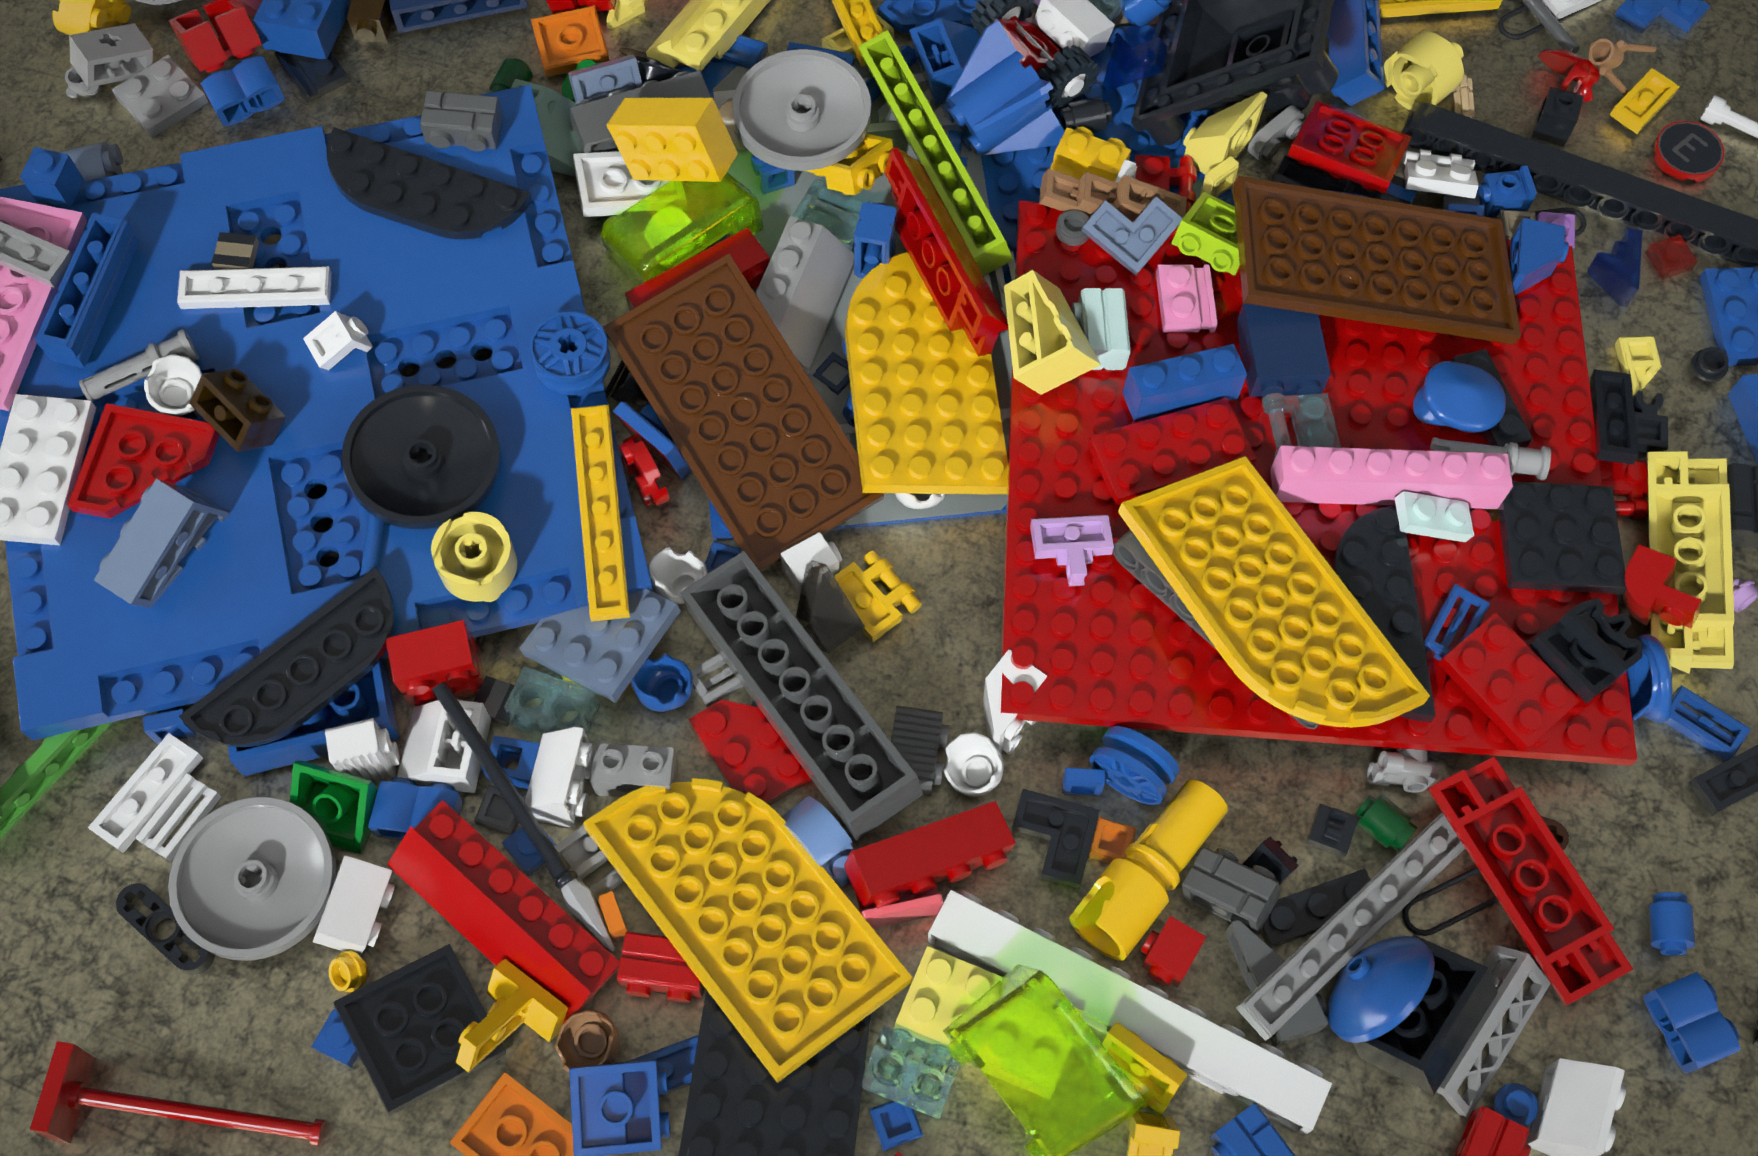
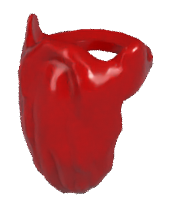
M1546 49L1539 53L1538 57L1547 67L1566 77L1561 85V90L1566 91L1571 81L1577 83L1572 93L1584 96V102L1593 100L1592 86L1599 81L1600 73L1589 59L1579 57L1565 49Z

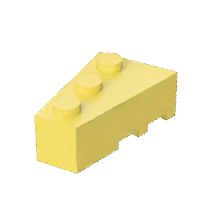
M1034 270L1004 285L1014 379L1042 395L1101 365L1061 290Z

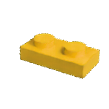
M1651 68L1613 108L1610 116L1638 134L1675 95L1680 86Z

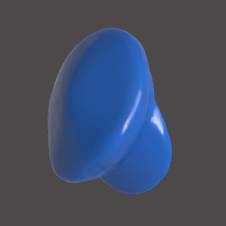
M1453 361L1435 364L1428 371L1424 386L1416 393L1413 401L1414 414L1421 422L1431 425L1449 426L1465 432H1482L1494 427L1503 418L1506 406L1505 392L1500 383L1490 373L1476 366Z
M1647 634L1640 635L1635 639L1643 642L1642 658L1627 671L1632 719L1635 721L1640 716H1644L1651 721L1665 723L1670 718L1672 708L1671 664L1665 648L1657 638Z

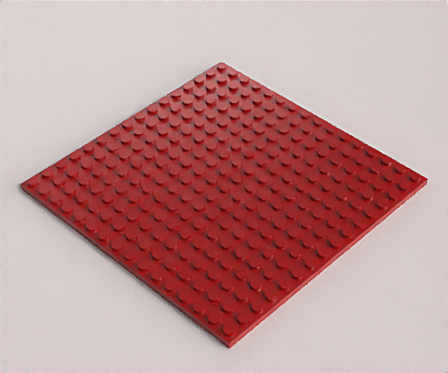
M1019 201L1017 210L1015 279L1034 270L1061 290L1071 310L1072 304L1078 303L1080 292L1084 288H1101V290L1106 288H1122L1125 291L1131 352L1127 366L1123 370H1106L1105 368L1090 370L1042 395L1014 379L1012 366L1001 658L1010 649L1012 651L1011 662L1016 668L1028 669L1034 666L1047 675V678L1034 693V689L1029 683L1019 681L1013 684L1002 673L1001 713L1017 714V719L1027 721L1107 727L1120 726L1133 729L1632 766L1638 760L1627 672L1606 690L1586 703L1546 664L1581 701L1524 752H1521L1441 668L1438 664L1439 660L1434 658V653L1429 650L1425 653L1436 714L1431 722L1416 721L1398 716L1383 723L1364 727H1334L1320 724L1315 729H1309L1301 725L1290 714L1262 699L1245 685L1225 662L1218 650L1116 560L1113 552L1112 555L1093 556L1092 564H1086L1087 576L1084 578L1085 585L1069 586L1066 565L1057 566L1056 558L1035 559L1030 530L1031 519L1108 515L1113 544L1130 530L1118 513L1121 505H1115L1088 447L1089 436L1135 424L1122 393L1128 370L1131 367L1234 344L1243 363L1236 326L1243 306L1240 269L1235 276L1228 272H1218L1205 260L1197 256L1183 254L1179 247L1171 244L1177 229L1135 276L1091 238L1078 246H1070L1061 242L1056 236L1055 229L1057 219L1064 211L1039 204V202ZM1505 239L1509 258L1511 240ZM1569 246L1565 261L1563 263L1558 262L1551 276L1515 295L1521 337L1514 345L1319 315L1331 373L1322 394L1311 397H1301L1299 395L1279 396L1276 398H1264L1263 396L1249 397L1247 381L1245 379L1238 399L1228 401L1257 458L1253 467L1272 490L1270 469L1280 446L1433 451L1430 450L1433 437L1489 445L1483 432H1465L1449 426L1426 424L1417 419L1413 411L1414 397L1424 386L1425 377L1435 364L1451 361L1454 356L1486 349L1533 438L1529 446L1525 448L1540 450L1542 446L1551 449V463L1545 480L1537 479L1536 475L1514 473L1511 476L1512 481L1603 486L1600 461L1596 460V430L1572 246ZM1158 265H1194V268H1203L1204 265H1210L1218 322L1215 332H1209V329H1200L1199 332H1163L1156 280ZM1281 502L1331 568L1337 545L1350 525L1366 513L1389 506ZM1475 509L1470 512L1474 536L1466 542L1406 533L1423 640L1455 584L1490 603L1479 626L1496 612L1528 646L1537 636L1559 622L1568 611L1581 602L1599 598L1604 605L1603 613L1606 616L1619 615L1617 594L1508 588L1499 520L1491 522V516L1485 510ZM1459 596L1435 639V642L1439 644L1463 601ZM1470 605L1448 647L1449 650H1453L1458 645L1477 609L1475 605Z

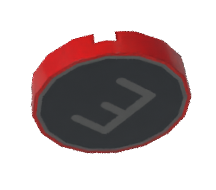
M1692 121L1673 122L1662 129L1653 143L1655 152L1653 157L1656 165L1666 175L1683 182L1686 179H1696L1694 182H1702L1712 177L1724 160L1725 149L1721 139L1713 130L1701 123Z

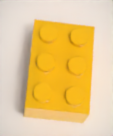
M624 98L606 124L633 180L721 182L738 155L713 98Z

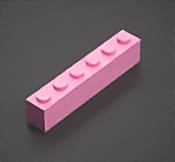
M1280 446L1270 469L1272 491L1280 502L1396 506L1395 497L1401 492L1407 491L1468 502L1469 508L1498 509L1513 487L1508 454Z

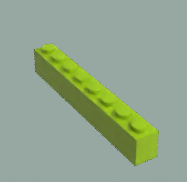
M886 30L858 46L871 75L917 159L924 167L983 276L1011 262L1013 257L1006 240L889 31Z

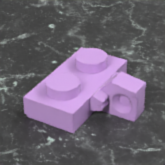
M1108 515L1031 519L1030 530L1035 559L1056 558L1057 566L1066 565L1069 586L1085 585L1084 578L1087 576L1086 564H1092L1093 556L1112 555L1114 544Z

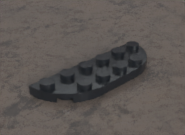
M333 127L328 140L327 162L330 173L339 191L349 202L371 214L440 237L467 240L481 238V233L494 230L500 226L503 230L515 222L532 202L530 192Z
M1396 506L1382 507L1361 516L1345 531L1334 552L1332 569L1430 695L1424 705L1400 716L1416 721L1431 722L1436 714L1407 536L1405 532H1400Z
M376 567L179 715L181 720L205 739L232 747H253L268 744L296 730L368 674L386 651V639L392 636L395 616L390 590Z

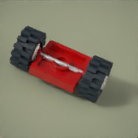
M1034 0L977 1L974 5L977 9L971 13L973 17L971 23L982 34L987 26L999 20L1015 49L1024 56V58L1019 60L1022 66L1026 68L1031 65L1035 72L1040 75V79L1052 84L1053 89L1048 92L1050 99L1046 101L1052 104V109L1058 112L1061 108H1066L1068 103L1075 102L1076 100L1081 101L1084 98L1082 95L1085 92H1090L1092 89L1090 85L1096 83L1097 79L1095 77L1099 75L1098 65L1079 46L1072 45L1071 48L1067 46L1063 48L1062 52L1035 23L1025 20L1026 18H1031L1033 14L1031 10L1034 9Z

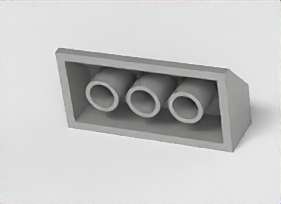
M790 216L756 291V296L804 371L809 373L854 267V253L823 225Z

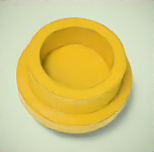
M351 950L341 952L336 959L331 961L329 977L337 990L354 992L365 985L367 965L356 952Z

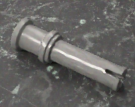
M181 329L178 331L177 336L157 345L152 342L145 348L146 352L86 379L79 380V385L87 400L94 402L98 398L147 377L152 369L153 362L158 358L176 354L189 357L192 361L199 360L198 353L186 331Z
M1433 437L1430 445V450L1506 453L1508 454L1511 476L1514 473L1536 475L1537 479L1545 480L1551 463V449L1542 446L1539 450L1518 447L1517 443L1510 442L1505 444L1504 447L1444 440Z

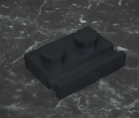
M274 52L278 62L306 103L311 102V99L319 95L321 97L350 82L346 72L332 52H330L327 59Z

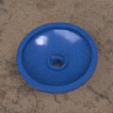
M1397 936L1381 940L1358 952L1343 967L1329 995L1327 1019L1332 1031L1344 1041L1359 1043L1382 1036L1400 1024L1416 1008L1429 988L1435 967L1432 951L1418 938Z

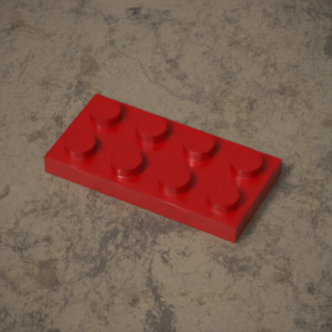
M1227 398L1089 436L1087 443L1116 506L1121 505L1122 502L1245 456L1253 466L1257 460Z

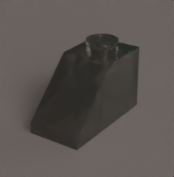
M814 560L807 563L796 619L819 649L830 653L865 626L827 564Z

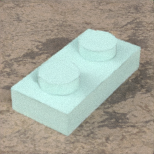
M1403 491L1395 497L1400 532L1466 542L1474 536L1468 502Z

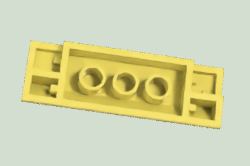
M690 0L649 47L646 54L648 57L672 68H675L679 63H683L691 68L702 71L713 57L719 60L723 57L724 53L736 42L737 37L747 29L770 0Z
M1688 451L1648 452L1649 548L1677 559L1674 577L1669 587L1702 600L1699 616L1692 629L1683 625L1674 626L1668 624L1659 615L1653 613L1650 619L1651 636L1661 642L1667 652L1671 666L1690 674L1691 668L1733 669V625L1735 620L1730 488L1727 482V458L1688 459Z

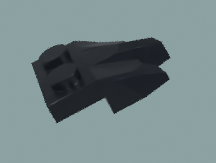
M1599 598L1578 604L1568 611L1559 622L1537 636L1529 645L1586 703L1606 690L1642 658L1643 642L1638 639L1628 638L1624 634L1632 624L1627 614L1606 616L1603 613L1604 605Z

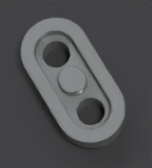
M1293 105L1286 108L1256 133L1249 143L1248 152L1258 160H1262L1265 157L1267 159L1273 157L1280 149L1281 144L1287 139L1293 140L1296 138L1304 124V114Z

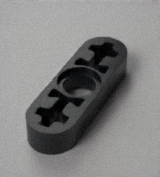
M135 883L126 886L119 893L116 899L118 913L177 968L189 975H199L211 967L215 954L197 945L183 932L173 915L172 908L154 891L144 884ZM135 897L142 899L143 904L153 913L146 917L134 908V905L131 903ZM164 919H174L176 924L174 933L167 939H157L155 935L157 925ZM183 940L192 948L198 949L197 952L200 958L196 962L190 960L189 956L178 947Z

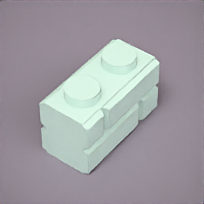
M1084 288L1080 292L1078 303L1072 304L1071 311L1101 364L1092 370H1101L1102 368L1106 370H1123L1127 366L1131 352L1125 291L1122 288H1106L1105 290H1101V288Z

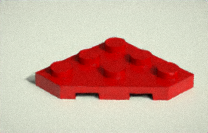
M106 403L67 506L72 512L110 519L140 503L142 494L154 483L156 478L174 484L209 465L220 434L208 422Z
M720 700L688 719L690 726L729 788L738 790L746 795L748 792L752 793L771 806L812 781L759 707Z

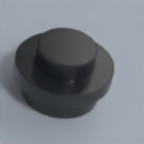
M1708 347L1695 353L1691 359L1690 366L1694 375L1706 382H1717L1727 374L1729 360L1722 350Z

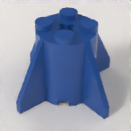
M999 20L994 21L984 29L946 98V103L941 108L951 123L956 122L963 131L962 142L968 151L973 150L977 155L1058 145L1065 131L1051 109L1052 104L1046 102L1050 99L1048 92L1053 89V86L1050 82L1040 79L1031 65L1026 68L1022 66L1019 60L1024 58V56L1015 49Z

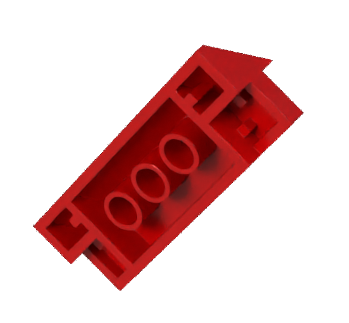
M898 147L892 148L884 173L892 186L890 194L897 205L896 231L950 332L964 329L978 357L991 354L999 332L1008 330L1007 318L922 164Z
M1495 756L1467 771L1462 770L1429 787L1428 790L1565 1006L1634 970L1610 934L1614 927L1521 786L1518 788L1514 787Z
M443 800L415 828L410 826L387 863L390 869L495 966L504 959L508 960L566 1005L568 1010L563 1024L572 1014L583 1011L594 999L593 996L619 969L620 961Z

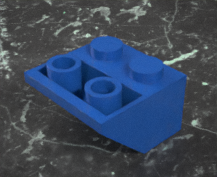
M940 18L909 30L918 64L935 105L946 101L980 39L976 28Z

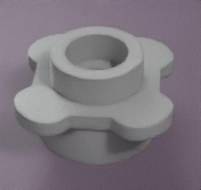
M73 66L66 71L65 81L68 84L66 89L68 97L77 98L79 95H95L99 92L100 86L87 87Z

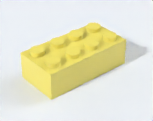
M927 946L896 1019L895 1033L1050 1099L1083 1010Z

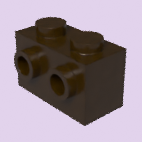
M238 368L202 374L189 402L237 452L272 445L286 417L273 404L272 400L265 396L249 380L247 375Z

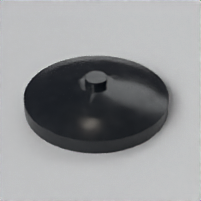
M411 385L379 396L359 412L351 423L344 439L342 465L352 494L359 504L374 517L401 528L432 529L440 527L449 519L453 521L464 516L463 513L473 512L487 498L499 473L500 448L496 430L490 418L469 397L442 386Z

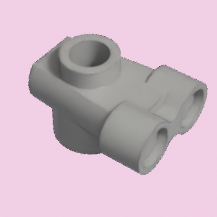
M1399 748L1396 752L1382 751L1378 762H1371L1367 769V780L1370 784L1384 786L1390 784L1403 785L1404 790L1410 793L1425 791L1439 777L1438 764L1429 761L1428 751Z

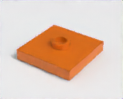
M595 5L531 19L545 77L571 72L577 68L579 62L587 59L595 63L610 61Z

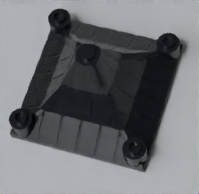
M1173 0L1169 3V8L1158 17L1131 124L1138 132L1146 130L1157 145L1165 146L1176 143L1182 136L1184 122L1179 115L1192 110L1196 112L1230 107L1261 91L1267 94L1262 111L1281 113L1292 105L1302 111L1310 103L1312 95L1324 94L1330 91L1339 76L1338 69L1324 51L1327 37L1326 32L1329 27L1330 12L1334 0Z

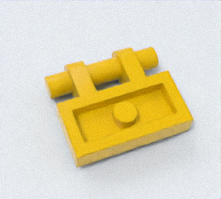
M871 550L863 558V561L869 566L867 570L863 572L855 562H852L825 582V590L873 643L902 621V614L896 609L898 605H904L912 614L922 606V603L914 595L915 589L908 582L903 583L893 572L894 566L888 559H882L874 550ZM882 581L891 592L885 596L874 583Z
M1118 1022L1107 1033L1096 1054L1097 1056L1092 1062L1093 1065L1105 1073L1104 1078L1113 1085L1116 1082L1136 1096L1134 1101L1143 1108L1149 1106L1161 1116L1188 1075L1173 1060L1161 1055L1145 1043L1138 1034L1126 1029Z

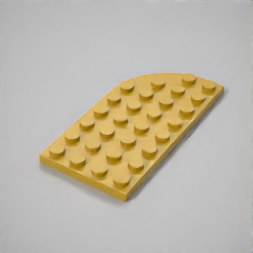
M908 252L891 257L889 263H880L859 283L851 298L845 321V343L862 493L1007 495L1008 458L991 354L978 357L964 329L950 332Z
M1246 456L1122 502L1118 513L1225 662L1245 685L1265 701L1290 715L1306 721L1327 726L1352 728L1375 725L1391 720L1424 705L1430 697L1429 693Z
M692 778V782L672 783L671 790H666V787L644 786L619 798L583 822L584 829L777 1083L912 983L913 977L827 871L813 860L784 825L786 821L766 802L752 793L748 792L746 795L738 790L723 786V782Z

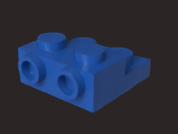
M657 1059L569 1068L574 1156H602L662 1150V1139L670 1138L669 1112H660L659 1095L668 1094L666 1068H658Z

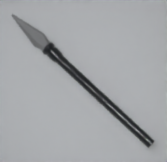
M442 682L436 685L432 691L545 861V866L553 880H556L555 886L562 891L566 907L610 952H614L615 947L592 890L577 879V872L571 870V866L562 854L558 853L448 684Z

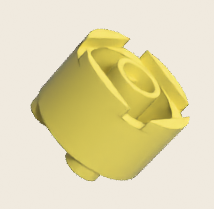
M1421 30L1385 61L1384 81L1387 88L1390 85L1393 86L1397 92L1394 98L1408 110H1411L1415 104L1421 102L1437 105L1455 90L1463 80L1464 68L1461 60L1464 56L1463 50L1455 42H1449L1442 36L1429 30Z
M467 512L463 513L464 516L453 521L449 519L436 531L431 544L433 562L444 586L450 593L462 600L472 602L495 601L510 586L517 571V557L509 534L498 519L486 513Z

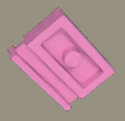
M1158 265L1156 280L1163 332H1199L1200 329H1209V332H1215L1218 322L1210 265H1204L1203 268H1194V265Z

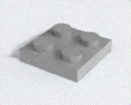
M166 55L111 89L116 99L151 138L159 135L209 103L205 94L169 55Z

